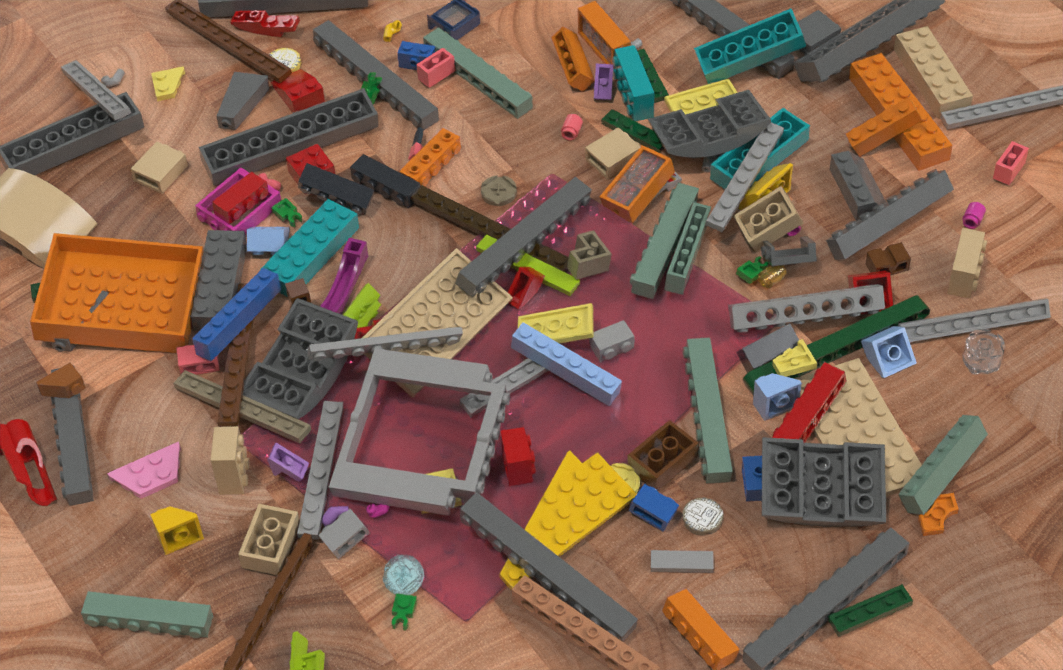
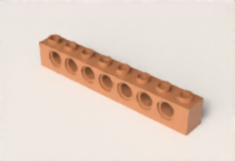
M524 575L511 589L512 603L609 670H660V667L527 576Z

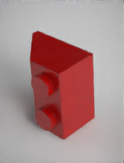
M878 271L848 275L849 288L876 284L883 286L885 309L893 306L890 272ZM866 297L860 298L859 303L861 306L865 305ZM868 311L861 312V314H868Z

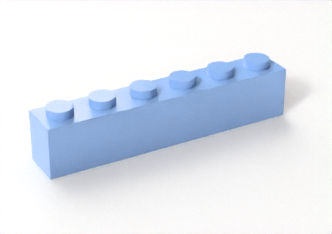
M524 322L512 335V349L606 405L610 406L620 393L622 380Z

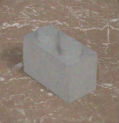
M624 320L595 331L594 337L589 338L590 347L600 362L611 359L621 353L629 352L634 348L635 336Z
M349 509L341 513L338 519L331 525H327L319 534V537L339 559L370 532L354 512Z

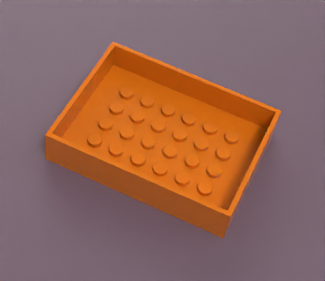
M54 233L30 320L34 340L55 342L54 338L69 339L70 344L177 353V348L187 346L192 329L191 312L203 257V246ZM102 291L109 292L106 298L91 313L89 310L95 305Z

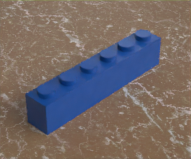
M262 268L192 338L196 355L212 361L281 291L278 274Z

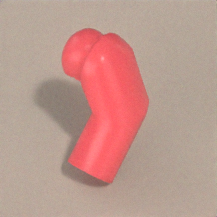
M265 173L259 174V177L267 181L269 186L277 191L280 190L281 183L279 181L268 179Z

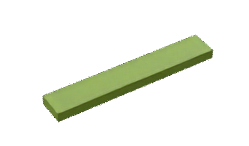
M486 234L476 246V251L483 253L497 239ZM526 253L518 263H513L510 266L517 271L520 267L534 268L545 275L542 283L568 296H571L580 285V279L576 280L574 276Z

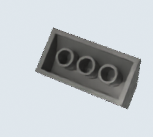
M850 151L831 155L830 171L856 221L860 219L859 216L861 214L871 212L874 206L886 202L863 158Z

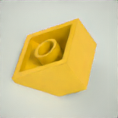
M169 506L150 514L165 555L204 539L196 513Z

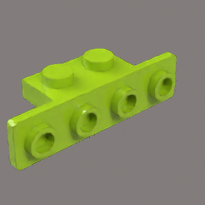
M369 283L365 284L343 315L357 320V328L367 327L368 322L378 314L377 310L381 304L377 300L380 294Z
M298 631L292 634L290 670H324L325 653L321 650L307 653L308 640Z

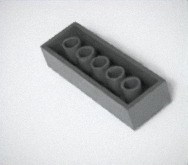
M208 230L191 312L194 331H200L237 294L247 250L245 231Z

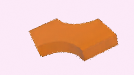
M954 493L940 494L933 502L932 508L925 512L924 515L920 514L918 516L923 536L943 534L945 520L954 514H958L959 508Z

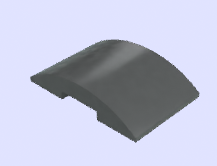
M745 90L715 99L716 106L686 115L681 109L650 118L648 121L667 153L694 158L714 156L742 146L765 130L771 123V119L750 90Z
M297 298L277 330L280 332V335L263 362H256L246 378L243 396L296 419L305 416L322 400L332 387L348 357L347 355L339 359L330 357L321 361L308 360L307 350L309 345L353 340L358 321Z
M762 437L761 516L786 523L823 527H857L885 524V444L844 442L843 445L803 443V440Z

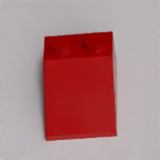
M302 69L293 72L281 83L275 80L270 82L292 113L325 102L322 85L314 76Z

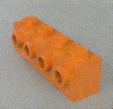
M562 26L551 37L568 84L574 89L577 88L585 91L595 81L578 35Z
M908 97L899 101L891 108L884 110L874 118L868 119L862 125L853 128L850 132L846 133V136L860 157L922 121V118Z
M442 128L399 172L419 182L420 185L426 186L428 181L433 176H436L439 170L444 165H447L455 154L460 152V136Z
M687 589L666 599L662 612L674 624L679 633L688 640L692 648L701 655L707 665L713 670H720L734 663L740 649Z

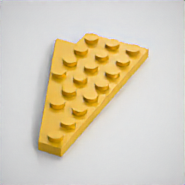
M569 450L524 530L560 557L629 505L637 493L598 452L581 463ZM509 559L499 575L510 590L524 575L530 579L532 578L525 573L520 565L513 564Z

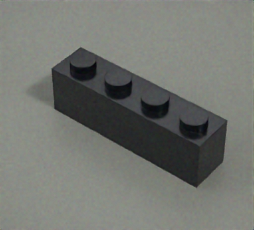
M362 154L350 166L351 178L356 183L374 189L375 192L383 197L389 198L398 205L408 209L414 204L411 201V195L421 186L419 182L365 154Z
M306 163L298 181V188L303 193H312L323 201L330 199L357 214L362 213L366 215L374 196V189Z

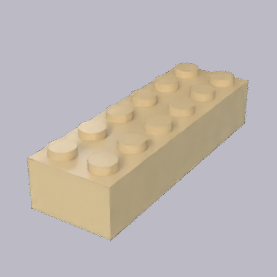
M928 26L896 34L894 51L937 119H941V112L971 106L973 95Z

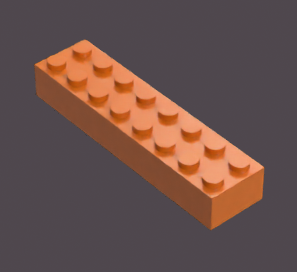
M882 53L851 63L849 79L876 115L908 97L916 107L922 121L893 138L918 171L950 160L953 145Z

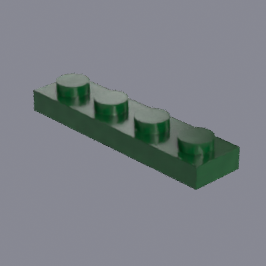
M645 49L637 50L654 91V103L664 101V97L669 96Z
M613 109L601 119L602 125L612 130L619 127L640 145L658 153L665 149L653 130Z
M903 584L829 615L828 621L839 637L911 606L913 599Z

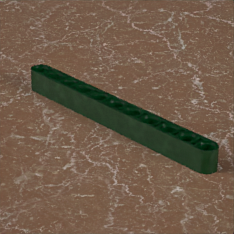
M916 295L810 343L807 347L816 360L818 369L824 362L831 363L863 348L862 340L893 326L898 327L899 323L925 319L931 310ZM773 361L748 372L743 377L744 384L753 395L755 380L761 376H767L772 373L777 374L773 367ZM813 370L794 374L787 377L794 379L802 375H805Z

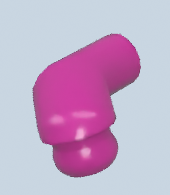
M372 504L368 505L366 512L370 517L377 518L386 514L390 506L383 504L376 506Z

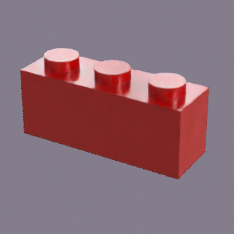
M251 171L212 201L214 214L230 225L269 195L267 181Z

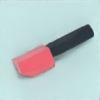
M418 127L408 157L409 160L423 148L421 146L423 128Z

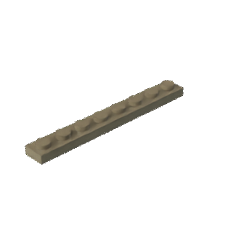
M186 370L173 383L176 389L216 407H220L223 386ZM246 396L242 397L241 418L298 443H301L311 431L310 424Z

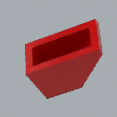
M520 267L508 291L513 297L509 304L517 309H521L538 293L545 275L532 267Z

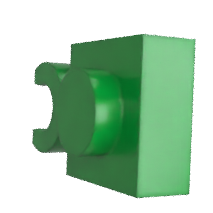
M370 72L368 74V81L363 82L361 89H365L374 105L379 93V89L376 87L381 83L382 77L375 78L376 73Z
M287 198L271 207L272 212L283 222L288 219L289 225L295 227L294 220L303 221L302 215L297 211V207Z
M758 256L755 258L754 263L749 260L737 268L736 274L751 284L762 276L763 271L767 270L769 263L761 264L762 257Z
M396 593L392 608V616H394L392 619L393 629L396 628L397 623L401 622L403 623V630H407V618L413 619L417 596Z

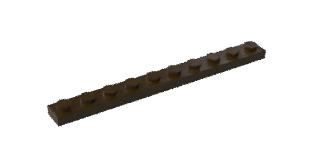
M423 185L411 195L412 202L483 237L487 234L499 240L511 230ZM537 243L532 251L528 253V255L565 273L568 271L569 257L543 244Z

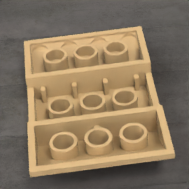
M8 168L0 176V238L21 250L24 257L43 269L45 268L54 233L88 236L97 226V222L79 204L43 179L12 168Z

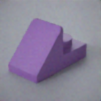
M596 64L594 99L611 100L613 65Z
M278 443L273 445L267 459L274 476L284 472L298 482L303 479L309 465L307 461Z

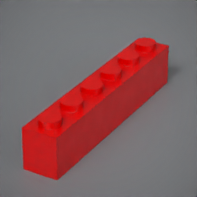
M824 362L821 368L815 371L812 381L806 384L801 397L795 400L790 413H786L781 426L774 430L772 438L800 439L805 443L846 384L845 371Z

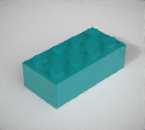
M635 45L615 49V56L612 57L614 66L613 78L617 79L618 91L622 92L623 103L627 104L628 115H631L634 121L653 118L654 91Z

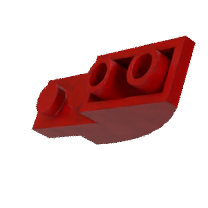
M241 10L235 12L230 23L237 28L251 33L282 37L284 32H295L300 19L298 15L268 16L266 11Z

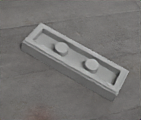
M651 550V572L713 573L714 571L713 551Z

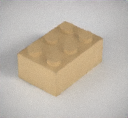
M782 186L734 215L748 243L755 252L761 250V246H764L763 241L772 243L804 223Z
M962 228L947 294L970 298L971 292H976L977 280L981 271V267L978 265L982 266L985 254L981 251L985 252L987 240H984L985 232Z
M238 426L214 427L211 464L219 495L244 494V486H248L246 470H249L250 462L249 458H246L247 448L244 446V435H240Z
M258 504L238 554L241 567L277 575L279 571L281 572L297 536L300 522L298 512Z

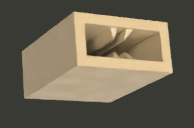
M618 127L585 147V160L609 180L619 174L641 146Z
M156 142L131 168L133 179L135 182L163 194L188 167L186 155L182 151H177L166 144Z

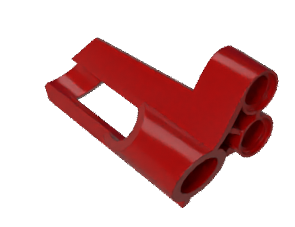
M14 419L7 422V424L0 423V455L5 456L16 481L25 485L31 500L36 504L48 506L57 500V497L42 461V456L30 424L23 419ZM35 461L45 488L36 489L32 487L33 485L24 463Z

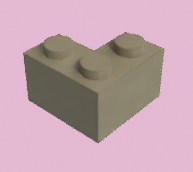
M594 230L578 234L575 250L569 253L567 268L576 280L609 271L612 254Z

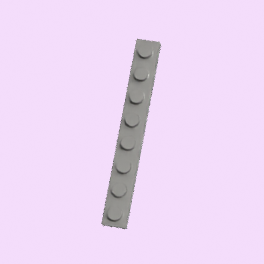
M77 60L61 66L62 72L114 120L123 119L126 115L131 114L129 107Z
M1063 85L941 112L940 118L946 129H952L1063 104Z
M770 123L759 134L706 220V226L720 232L724 231L784 130L783 127Z
M1044 298L899 323L898 327H905L909 342L1046 319L1051 318L1049 300Z
M462 327L311 344L307 350L308 360L321 361L330 357L339 359L347 355L361 356L364 353L373 354L375 348L400 351L405 348L418 349L421 346L436 347L439 344L446 343L453 345L460 341L463 331Z
M324 401L297 532L298 538H301L305 532L312 535V539H319L344 411V402Z

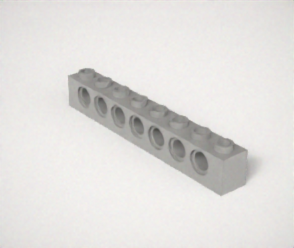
M876 284L728 305L731 328L737 329V332H746L751 327L759 330L766 329L767 325L774 324V327L786 326V322L803 324L805 323L804 320L812 319V322L823 321V317L829 316L831 319H839L844 314L859 316L861 312L868 311V314H875L880 309H885L883 286ZM865 296L867 301L865 305L861 306L859 300ZM847 299L848 305L842 309L841 301ZM828 301L829 308L823 311L822 304ZM806 304H810V311L804 314L803 307ZM790 306L792 313L789 316H785L784 310ZM772 309L773 316L767 319L765 313L767 310ZM754 312V319L748 322L746 319L747 314Z

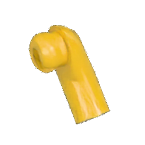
M395 20L386 25L383 40L390 42L392 35L401 30L402 23Z

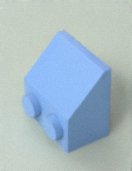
M251 227L247 229V251H252L253 255H263L264 251H271V255H274L288 241L289 227Z
M893 326L861 341L867 359L882 378H886L917 363L905 327Z
M773 373L761 376L755 380L753 405L763 420L766 421L792 410L795 400L798 397L800 398L802 383L800 380Z

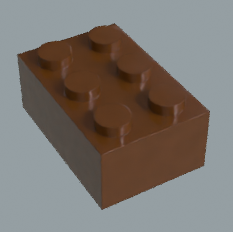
M669 420L628 454L627 465L634 469V472L644 483L658 491L698 457L699 442Z

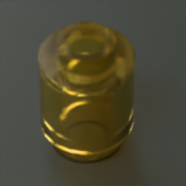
M770 265L759 273V283L763 287L771 288L784 279L787 271L783 265Z

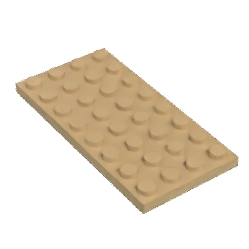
M456 248L362 338L462 327L463 335L456 344L448 345L446 343L439 344L436 347L421 346L418 349L405 348L397 351L453 359L513 297L496 282H490L482 293H477L473 297L456 285L455 282L459 271L472 262ZM364 353L371 360L373 354ZM396 382L412 397L424 387Z
M857 358L835 365V367L845 371L847 382L813 433L820 444L843 445L844 442L885 444L886 497L899 493L922 464L860 359ZM815 372L794 378L802 383L800 397L804 392L806 384L810 383L814 378Z

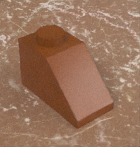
M71 363L64 365L36 382L40 394L47 397L71 398L86 389L82 376Z

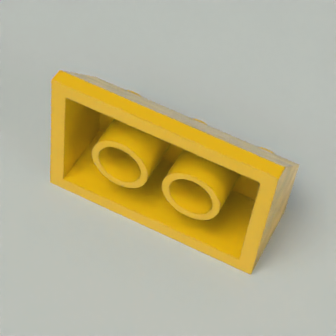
M788 163L775 166L770 171H767L759 181H755L751 188L748 189L739 204V209L742 211L780 186L787 193L791 189L793 164Z

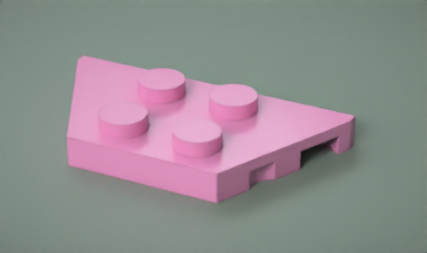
M176 442L107 473L108 477L112 482L116 481L121 484L122 488L127 491H132L140 499L178 482L180 444Z

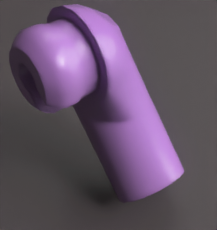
M349 506L330 507L322 516L323 525L325 527L331 525L341 513L349 510Z

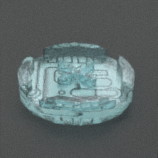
M397 555L385 565L383 582L385 587L394 595L396 593L411 595L422 585L424 569L421 563L413 556Z

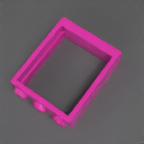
M240 168L195 205L196 216L201 222L210 225L213 230L245 231L246 235L247 229L256 227L272 213L271 207L281 201L280 192L268 185L269 195L263 199L265 201L235 227L229 225L212 213V201L249 174V172Z

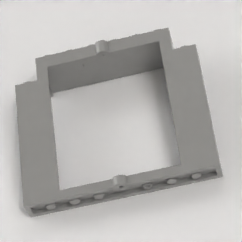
M375 348L355 409L351 414V422L329 485L333 496L449 515L451 508L455 506L456 498H462L465 504L476 492L482 494L485 476H488L490 470V459L494 456L495 443L500 436V426L505 419L506 405H509L510 393H508L506 385L491 383L492 373H490L487 364ZM379 380L490 396L481 429L477 434V442L465 481L353 463Z

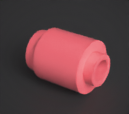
M569 114L566 116L561 128V135L564 139L574 140L578 136L583 124L582 119L578 115Z

